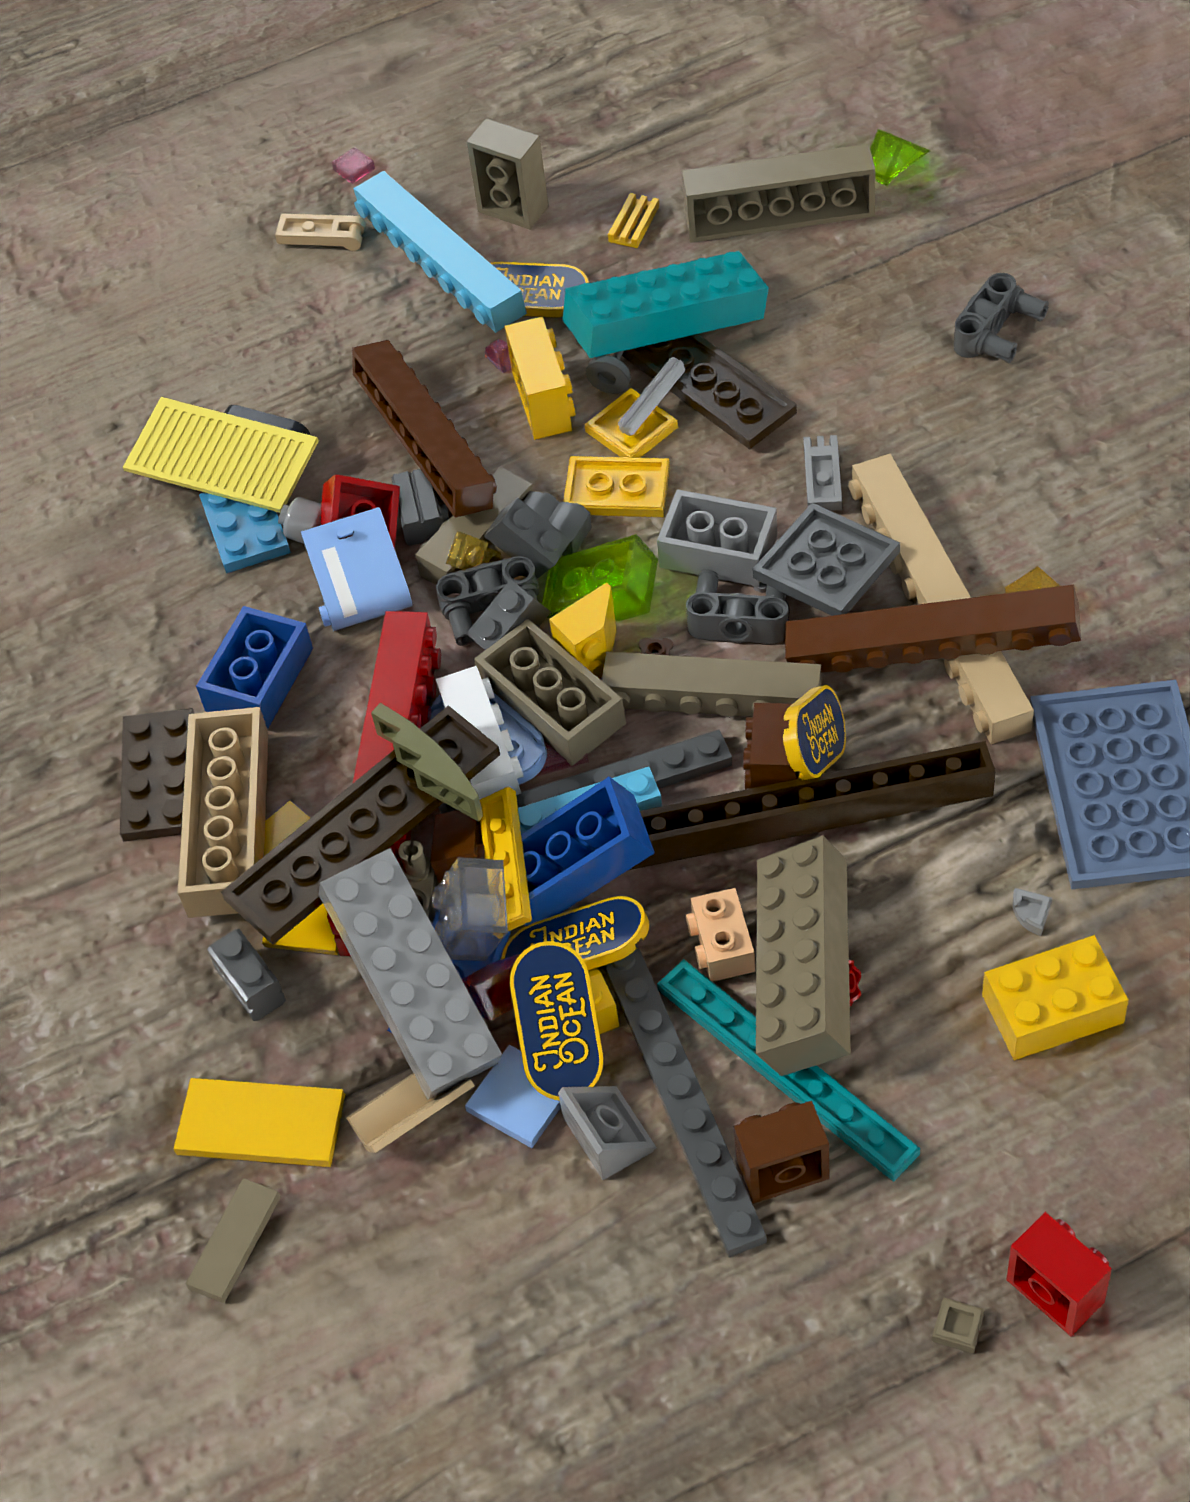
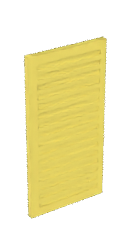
M160 397L124 463L123 469L130 473L280 513L283 505L287 504L319 440L315 436Z

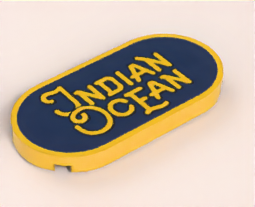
M491 262L496 269L521 289L527 313L524 316L563 317L565 288L589 283L585 273L571 265Z
M828 685L811 688L789 706L784 714V721L789 720V728L784 729L783 734L786 756L794 772H801L799 778L802 780L820 777L843 755L846 745L843 711L834 690Z
M625 896L610 897L525 926L515 933L505 945L501 957L502 966L510 978L512 967L524 950L540 942L554 941L573 948L582 957L589 971L624 959L637 949L635 944L639 942L640 938L644 941L648 934L649 919L641 904L635 899Z
M546 941L534 944L524 950L516 959L510 974V990L526 1077L540 1094L560 1101L558 1092L562 1087L595 1086L603 1068V1052L589 972L584 960L573 948L563 943Z

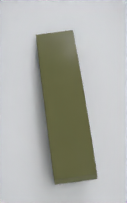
M379 703L371 712L376 733L393 743L398 762L413 769L418 788L471 818L480 821L483 817L479 795L460 767L433 739L411 721L384 704Z

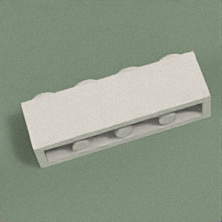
M477 666L436 679L444 707L446 708L449 705L499 746L500 756L470 780L471 785L479 795V799L508 786L516 791V795L521 794L517 779L524 777L517 756L510 758L508 754L514 748L508 730L500 731L498 725L504 724V720L498 703L490 704L489 699L495 698L489 678L481 679Z

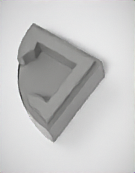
M1014 888L1013 910L1017 920L1027 930L1041 936L1051 908L1052 898Z

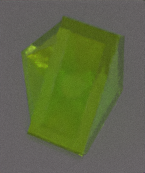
M878 129L870 147L875 165V181L888 186L901 171L926 155L930 150L902 137Z

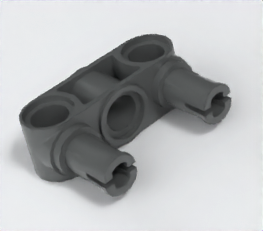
M1008 273L991 275L980 290L971 297L967 306L955 321L954 351L959 356L965 358H973L985 353L1004 360L1006 363H1011L1017 352V343L997 336L1004 322L1011 313L1014 314L1016 312L1041 322L1048 312L1049 302L1024 293V290L1019 285H1016L1015 278Z
M517 556L492 563H483L473 568L444 575L438 580L436 590L439 606L445 618L450 620L457 645L463 646L474 642L466 634L473 626L470 614L485 611L510 579L537 599L539 585L535 575L534 564L530 559ZM518 576L527 577L523 580H514ZM452 593L460 594L459 596H457V597H455V598H449V597H447L448 595H450V594H452Z
M712 570L700 571L696 593L691 595L686 601L687 629L691 636L703 640L729 641L734 643L777 644L785 640L786 621H789L790 608L786 601L787 594L768 585L765 596L717 593L718 574Z

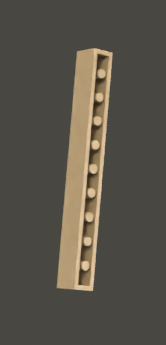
M887 454L852 465V480L848 483L852 498L855 501H860L865 522L868 525L872 524L876 532L900 542V553L890 563V568L894 574L900 575L906 598L908 600L913 599L915 605L971 598L892 455ZM1001 651L990 655L972 654L959 656L956 659H944L948 676L951 679L955 678L959 684L958 689L962 702L966 706L970 705L974 712L973 718L977 730L980 733L984 732L991 745L1032 731L1034 709Z

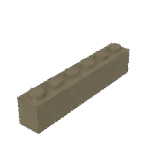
M606 652L602 682L623 699L624 709H641L652 712L673 711L686 714H719L726 717L734 715L753 717L754 703L793 704L811 688L821 686V664Z

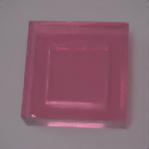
M355 147L332 161L333 170L352 184L375 169L374 161Z

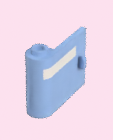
M380 507L301 531L324 602V606L318 607L324 627L331 625L333 631H337L384 616L385 611H399L413 606L409 589Z

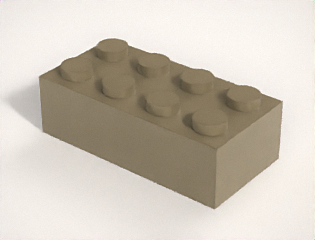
M529 619L474 658V663L478 668L481 679L489 678L493 693L532 724L542 734L544 742L571 766L626 725L623 699Z

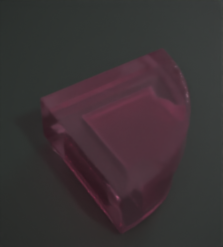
M501 339L490 343L485 348V357L501 372H507L511 369L507 343Z

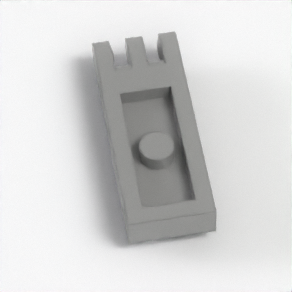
M830 435V445L824 446V436H817V446H812L810 436L803 437L807 505L809 506L811 503H814L830 511L842 510L837 435Z

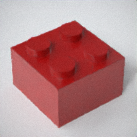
M1044 1212L1011 1245L1006 1280L1068 1335L1072 1336L1105 1303L1112 1268L1109 1266L1106 1257L1099 1250L1093 1247L1088 1248L1076 1238L1073 1229L1061 1219L1055 1220L1048 1213Z

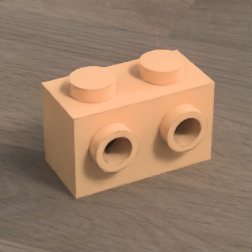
M736 888L691 898L692 913L686 914V921L690 936H698L700 945L695 946L699 968H707L709 979L712 982L756 972L754 949Z

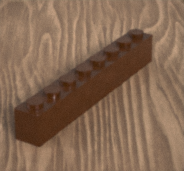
M389 340L352 347L353 376L453 516L457 518L493 509V494L497 491L493 475L488 474L484 469L479 456L472 453L466 439L458 434L452 420L446 418L439 403L434 402L429 395L427 387L424 384L422 385L416 378L413 368L408 367L403 360L401 352L396 351Z
M1073 584L786 621L785 659L791 663L821 664V673L833 671L844 673L852 669L866 667L883 668L887 665L899 663L917 664L924 660L940 658L950 660L964 655H990L997 651L1013 649L1024 651L1046 645L1064 646L1071 642L1081 641L1079 602Z

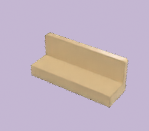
M412 1073L346 1118L366 1150L376 1153L475 1085L471 1079H466L451 1089L427 1100L415 1074Z

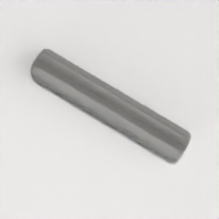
M675 357L670 358L618 422L619 430L628 436L635 434L685 372L684 363Z

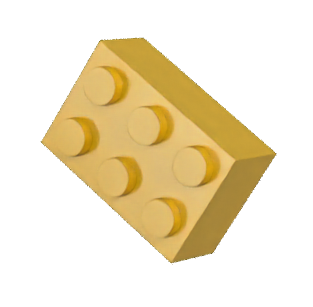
M543 317L504 326L512 374L534 440L572 431L570 417L576 416L572 398L567 396L573 393L569 375L562 374L561 372L565 370L561 352H556L553 349L557 347L553 329L546 328Z
M1095 935L984 972L982 996L1013 1060L1125 1022L1128 998Z

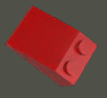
M335 474L323 484L321 525L380 507L395 549L400 486Z

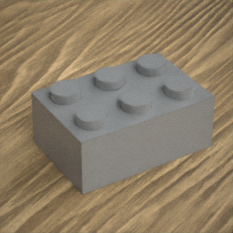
M677 489L657 539L659 567L699 575L700 571L712 570L718 574V579L759 587L761 582L753 578L752 569L772 548L778 535L777 508Z

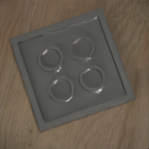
M811 503L752 569L753 578L831 616L847 614L900 553V542Z

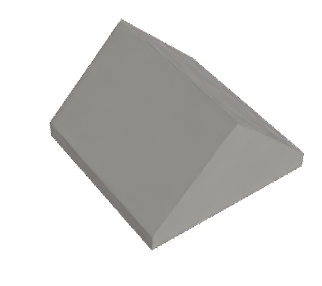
M617 1086L562 1087L558 1092L563 1118L602 1180L651 1154L657 1148Z

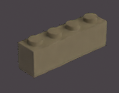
M500 467L493 474L497 486V491L493 494V509L457 518L452 516L449 520L444 521L439 530L428 542H424L415 554L420 576L437 585L438 580L444 575L479 565L489 555L488 547L493 545L484 535L498 514L517 497L522 501L525 500L528 493L533 491L532 483Z

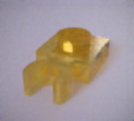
M457 531L446 564L465 570L479 564L489 563L492 557L500 558L501 553L488 548V542Z

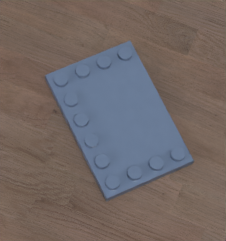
M1177 680L1030 696V704L1034 709L1033 723L1071 890L1190 876V728Z

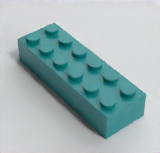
M740 251L727 252L722 255L699 258L690 262L671 264L662 268L644 270L634 274L565 288L563 321L589 358L764 319L769 287Z

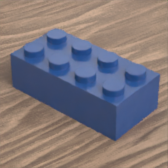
M607 777L521 834L532 921L524 925L528 926L562 913L655 853L634 794L611 777Z

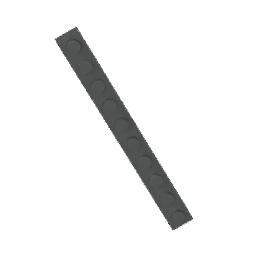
M636 943L637 949L629 956L603 967L728 1257L766 1244L767 1236Z

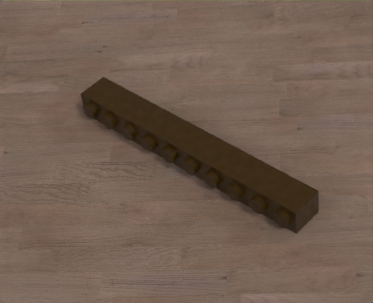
M986 741L824 773L814 779L802 780L800 778L642 810L640 813L655 853L629 870L994 796L996 770Z

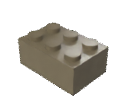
M486 118L467 140L478 212L531 230L549 207L540 136Z

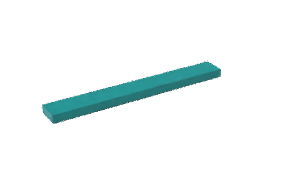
M683 959L657 983L658 991L794 1102L802 1104L812 1101L821 1124L891 1181L894 1182L920 1155V1147L817 1065L780 1076L756 1055V1016Z

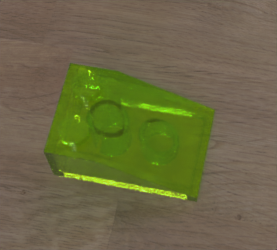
M637 534L560 557L555 566L548 570L542 604L551 611L547 618H552L605 583L611 586L615 621H622L649 613L658 558Z

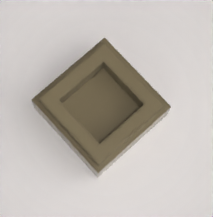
M943 1297L932 1335V1342L974 1354L985 1309Z

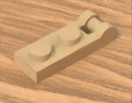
M281 214L275 237L277 244L344 246L350 251H356L361 246V235L365 231L366 222L359 216Z

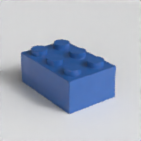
M243 606L196 685L204 710L206 712L260 707L268 729L313 650L306 623Z

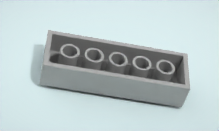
M391 848L320 882L318 895L411 1070L415 1074L427 1100L498 1064L502 1053Z

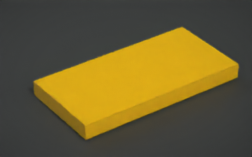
M190 1078L173 1149L176 1155L331 1167L345 1094L343 1089Z

